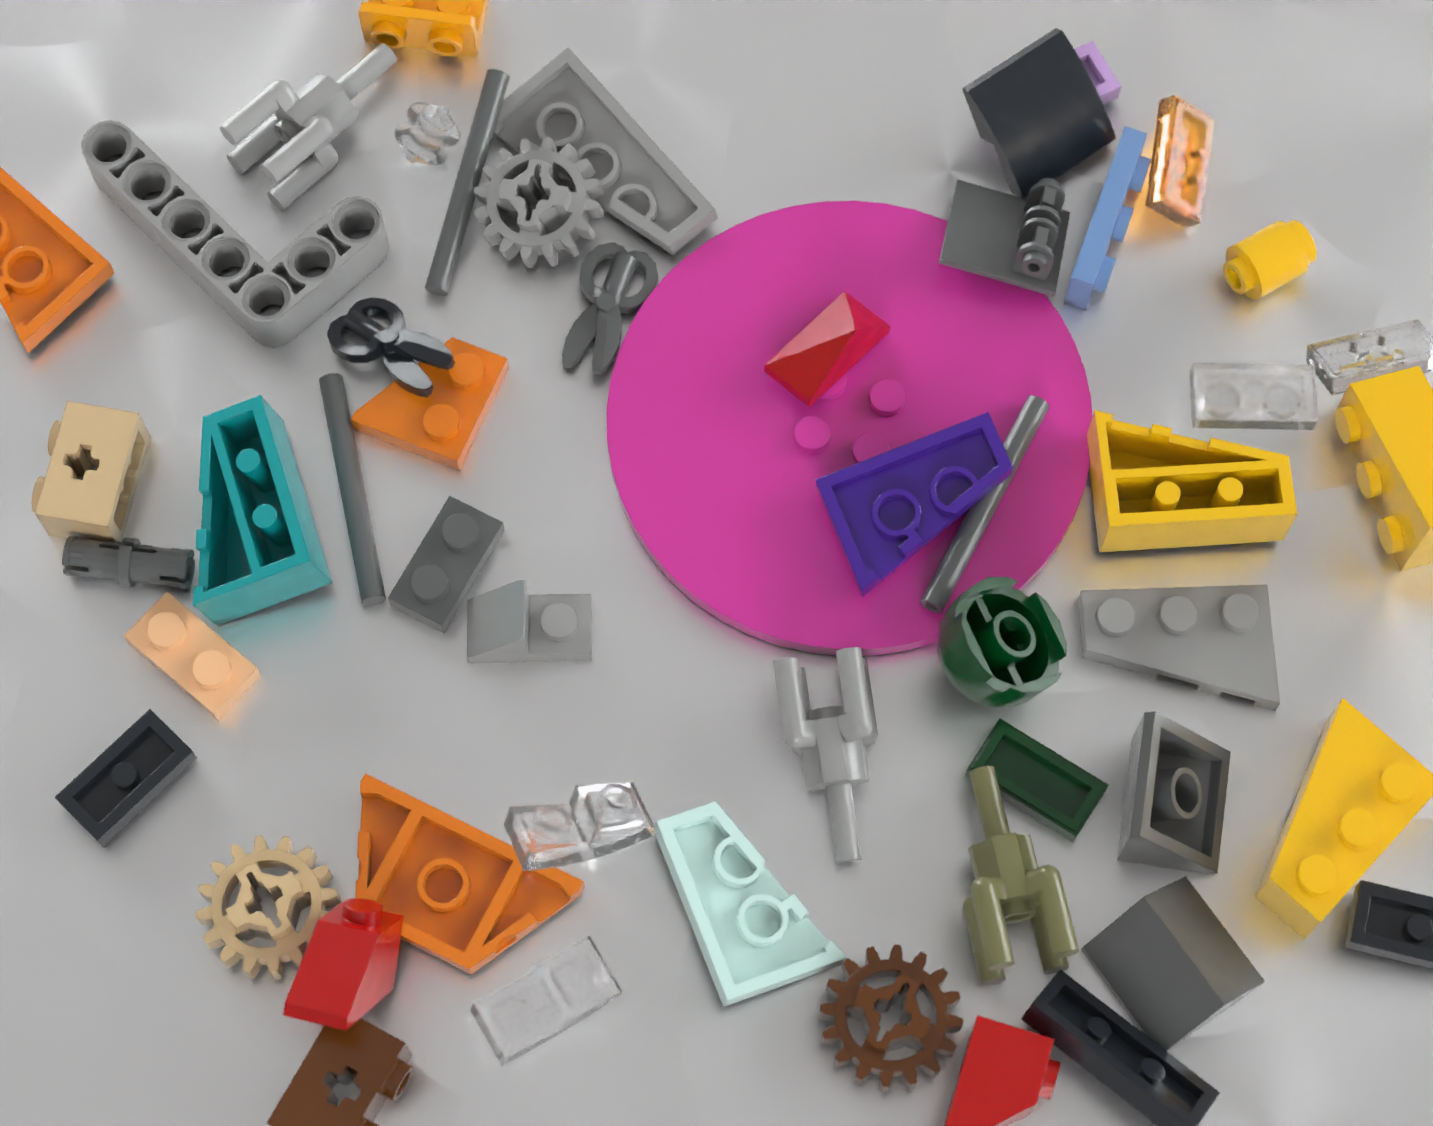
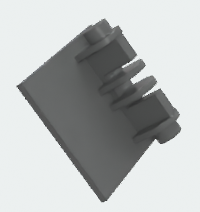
M1044 178L1033 185L1027 199H1023L957 179L938 263L1054 297L1070 217L1069 211L1062 210L1065 200L1064 190L1056 180Z

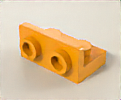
M368 0V2H361L358 15L365 42H373L378 46L384 43L390 49H400L402 47L426 49L446 57H454L459 54L477 56L489 0Z

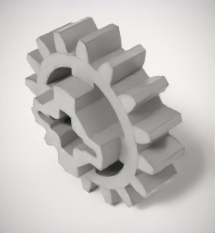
M545 137L540 149L534 150L527 138H524L520 141L521 153L515 156L505 148L499 150L500 158L503 161L499 169L489 165L483 167L482 170L490 184L489 186L474 188V194L478 200L485 204L474 210V215L481 226H487L482 232L491 246L500 244L499 251L506 260L511 261L520 251L521 259L528 268L534 267L538 255H544L551 267L558 264V251L564 248L574 257L580 254L578 246L574 242L579 236L590 240L595 238L596 234L588 220L603 218L604 211L600 203L593 199L603 195L604 191L599 180L591 178L595 170L587 158L578 161L579 155L573 145L568 143L557 153V147L552 138ZM559 172L565 174L574 182L576 192H570L568 187L560 186ZM547 194L549 199L542 200V196ZM536 205V209L531 210L529 206ZM503 212L508 213L511 218H517V225L520 228L519 234L505 224Z

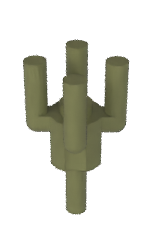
M983 766L970 771V777L985 841L971 845L968 848L975 880L971 884V895L963 903V911L980 984L988 986L1006 980L1004 968L1015 964L1006 924L1030 918L1044 974L1057 973L1060 969L1065 971L1069 968L1067 957L1077 954L1079 948L1061 875L1058 869L1052 865L1038 867L1030 835L1010 833L995 767Z

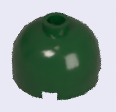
M987 577L967 589L950 605L940 622L938 631L937 653L942 670L952 685L969 700L991 707L1017 706L1029 701L1058 682L1062 672L1057 673L1059 661L1067 654V643L1061 623L1047 601L1036 592L1028 597L1021 590L1013 588L1012 586L1019 581L1009 577Z

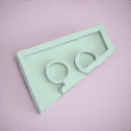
M716 801L656 821L653 828L723 1007L840 966L847 959L833 940L828 942L807 917L809 914L808 910L794 894L790 896L764 866L766 860Z

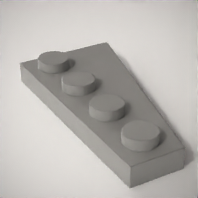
M566 48L503 100L493 137L517 153H521L520 141L524 138H527L534 150L540 149L545 137L552 138L557 147V153L568 143L573 145L579 155L578 161L585 158L590 161L595 170L591 178L598 179L603 188L604 194L593 200L599 202L602 209L670 254L674 255L718 218L715 208L569 48ZM559 172L558 177L560 181L576 191L574 182L568 176Z

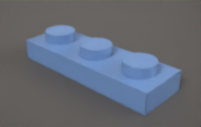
M1124 127L1070 277L1064 304L1086 311L1093 290L1102 293L1106 291L1116 262L1115 258L1106 256L1111 239L1123 243L1134 208L1124 206L1129 190L1141 192L1152 160L1141 156L1147 137L1145 132Z

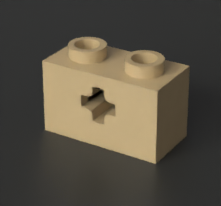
M67 401L62 421L56 420L49 433L48 453L51 459L46 476H40L37 479L32 493V510L49 536L67 539L68 536H77L92 540L122 542L151 438L139 413Z

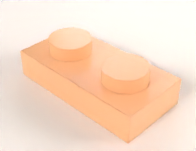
M168 591L124 635L125 640L133 649L217 721L261 676L254 664Z

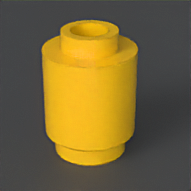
M1290 220L1287 223L1276 221L1230 246L1226 251V263L1223 265V272L1228 284L1237 294H1245L1250 299L1258 300L1305 274L1308 270V265L1317 258L1316 245L1307 228L1299 221Z

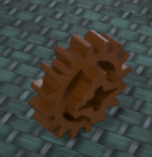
M894 944L889 959L880 960L879 954L872 946L866 948L865 966L860 968L849 958L843 962L842 971L847 979L845 983L829 978L825 991L832 998L836 999L837 1002L821 1004L819 1017L826 1021L834 1022V1026L822 1032L821 1040L825 1045L839 1043L841 1046L833 1062L837 1068L843 1067L851 1061L858 1066L855 1074V1083L861 1085L870 1073L879 1076L880 1091L888 1092L893 1077L901 1076L904 1085L908 1090L916 1087V1071L920 1068L932 1078L939 1074L941 1068L934 1056L936 1053L946 1057L953 1056L957 1045L946 1037L945 1033L960 1032L963 1027V1019L956 1015L948 1014V1010L956 1006L961 997L959 991L943 993L940 989L948 974L944 968L936 970L930 975L923 970L926 963V953L921 951L909 963L903 961L901 945ZM897 977L894 984L873 989L865 984L876 978ZM919 989L926 995L932 1006L934 1024L931 1023L930 1018L922 1015L916 1000ZM903 995L904 999L900 1008L902 1010L900 1016L902 1024L896 1023L890 1031H886L881 1041H877L881 1028L879 1026L881 1021V1014L879 1012L886 1013L891 1005L895 1006L898 998ZM847 1011L851 1013L852 1018L860 1021L866 1037L862 1047L856 1043L849 1031L846 1017ZM907 1046L916 1052L918 1049L920 1050L918 1053L905 1059H884L887 1052Z

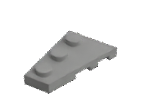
M1267 585L1081 590L1078 597L1083 658L1155 678L1159 675H1164L1198 685V690L1216 695H1221L1222 692L1254 700L1253 705L1274 711L1280 705Z

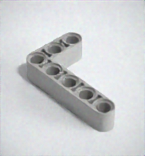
M102 121L91 126L83 136L81 142L82 154L98 187L235 322L263 346L279 347L294 340L378 268L387 258L389 242L382 212L377 204L368 198L357 196L346 198L339 202L273 259L267 262L127 126L117 121ZM124 154L114 162H105L112 155ZM162 191L161 195L155 199L142 200L150 192ZM190 229H202L193 238H180L184 232ZM365 229L371 231L368 236L362 239L348 238L356 230ZM228 267H243L239 273L233 276H219ZM313 267L327 268L318 277L309 278L303 276L307 270ZM276 304L283 306L274 315H258L261 309L268 305Z

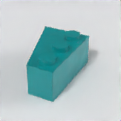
M261 395L203 416L199 492L203 495L201 529H197L196 549L200 551L198 586H194L193 606L214 624L220 626L333 583L283 419Z

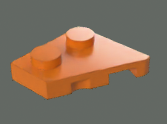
M452 337L444 345L449 348L455 361L453 368L446 370L422 362L417 364L433 384L432 393L427 398L412 394L404 390L396 382H393L354 412L351 418L353 429L460 470L508 372L509 365L508 359Z

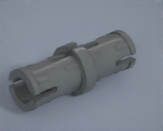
M68 536L64 545L62 565L64 566L63 573L66 576H88L117 580V584L122 587L132 588L136 583H150L189 589L194 576L195 559L193 558L195 554L193 549L142 545L137 538L125 537L122 542H109Z

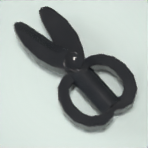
M371 297L357 301L349 309L347 315L340 316L330 323L327 332L333 352L341 359L352 363H368L382 356L386 370L392 380L404 390L417 396L427 398L432 393L433 384L414 360L446 370L453 368L455 364L453 355L448 347L440 340L423 332L408 330L403 312L396 304L386 299ZM368 316H382L392 324L389 328H385ZM348 332L365 344L363 346H355L345 341L342 336Z

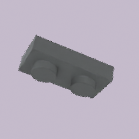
M449 496L388 597L390 606L445 633L504 534L503 522Z

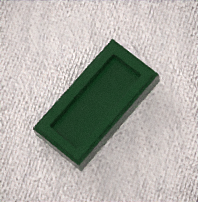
M1001 718L995 724L965 773V776L971 779L970 771L983 766H994L1001 796L1004 800L1072 842L1076 840L1109 786Z

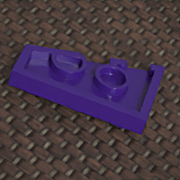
M989 412L816 479V488L861 596L864 597L1012 474L1013 466Z

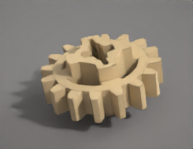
M260 835L255 837L254 852L245 854L243 849L236 843L230 846L234 862L228 867L216 861L211 863L210 867L218 877V881L215 885H199L198 892L211 903V906L196 911V918L201 925L214 926L202 938L210 949L220 948L225 945L219 959L226 967L230 969L242 958L243 972L247 977L254 979L259 973L261 965H267L270 973L276 980L282 979L283 963L292 960L295 966L299 968L304 956L303 953L307 949L318 919L328 913L326 908L341 903V898L337 889L323 888L334 876L327 865L312 869L317 859L312 848L307 846L295 856L294 844L290 837L283 836L276 850L269 848L264 837ZM283 868L290 872L279 877L263 873L261 869ZM240 882L241 887L236 903L227 908L230 896ZM261 887L266 896H271L278 910L276 915L281 922L279 928L276 927L270 917L267 918L263 913L262 906L260 905L262 900L257 893V888ZM311 905L307 921L297 933L296 927L300 913ZM256 937L275 941L277 946L255 947L242 942V940L249 942Z

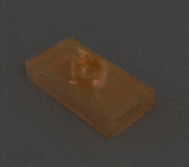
M1172 95L1159 100L1145 206L1181 227L1188 228L1201 222L1214 119L1178 96Z

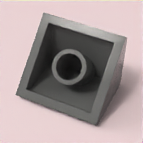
M1156 711L1145 712L1131 740L1117 860L1202 874H1218L1231 752Z
M1186 876L1141 898L1081 949L1139 1030L1166 1051L1176 1046L1265 982Z

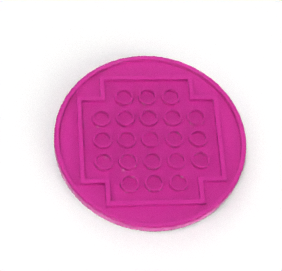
M823 201L795 205L759 215L709 239L680 261L659 282L644 301L627 330L612 372L606 410L607 445L614 484L621 506L633 532L649 557L665 576L694 603L722 622L750 636L772 644L808 653L835 656L837 650L861 647L862 656H875L908 651L938 642L940 622L948 608L958 596L971 586L987 577H1009L1019 581L1012 587L1023 591L1036 578L1064 539L1073 522L1086 486L1090 467L1087 432L1093 417L1090 390L1085 368L1076 344L1062 317L1045 294L939 264L947 221L914 209L885 203ZM846 291L890 325V331L814 404L808 407L765 373L764 365L836 298ZM1034 395L1044 399L1050 407L943 612L938 614L929 611L921 605L920 600L967 512L862 597L816 488L815 480L989 412L1003 443L1027 397Z

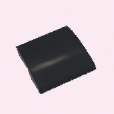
M1057 28L962 88L980 138L994 145L1011 193L1023 199L1028 197L1032 186L1041 179H1056L1117 138L1103 102L1086 68L1064 32Z

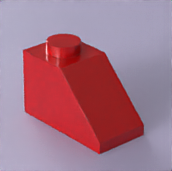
M352 898L341 902L318 919L285 1000L283 1016L340 1030H348L394 990L404 915L382 911L383 906L373 900Z
M977 1015L970 1031L943 1126H1008L1029 1115L1036 1106L1039 1097L1050 1100L1061 1064L1060 1061L1050 1059L1055 1039Z

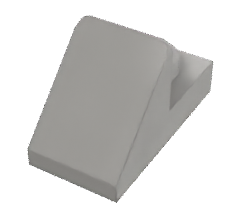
M517 580L467 600L468 663L592 661L591 594L529 595L526 580Z

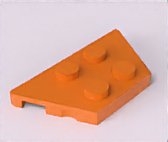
M366 773L360 781L362 803L360 831H358L357 844L359 869L355 898L376 901L383 906L382 911L404 915L401 940L471 975L580 897L585 888L583 880Z

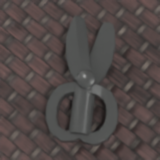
M614 242L597 245L586 255L581 265L580 286L583 295L594 304L588 307L576 319L565 339L562 363L566 369L572 368L579 361L595 339L592 371L596 375H603L609 369L619 349L622 338L621 313L638 311L658 284L656 263L646 252H627L623 246ZM614 258L602 288L596 286L592 279L596 266L604 259ZM635 268H640L644 272V286L634 296L624 297Z

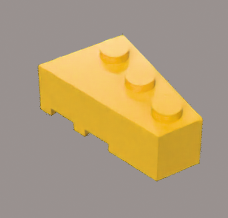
M1415 366L1349 384L1335 411V423L1338 434L1345 444L1351 443L1358 462L1356 465V477L1359 488L1365 498H1372L1378 513L1377 530L1381 545L1386 553L1394 554L1400 572L1433 563V389L1420 366Z
M1094 410L1087 432L1099 553L1284 540L1297 516L1288 455L1215 438H1210L1209 442L1172 434V428L1152 424L1151 428L1113 420L1114 414Z
M1344 698L1340 700L1326 720L1319 743L1304 774L1293 807L1282 828L1255 895L1257 899L1304 940L1433 796V773Z

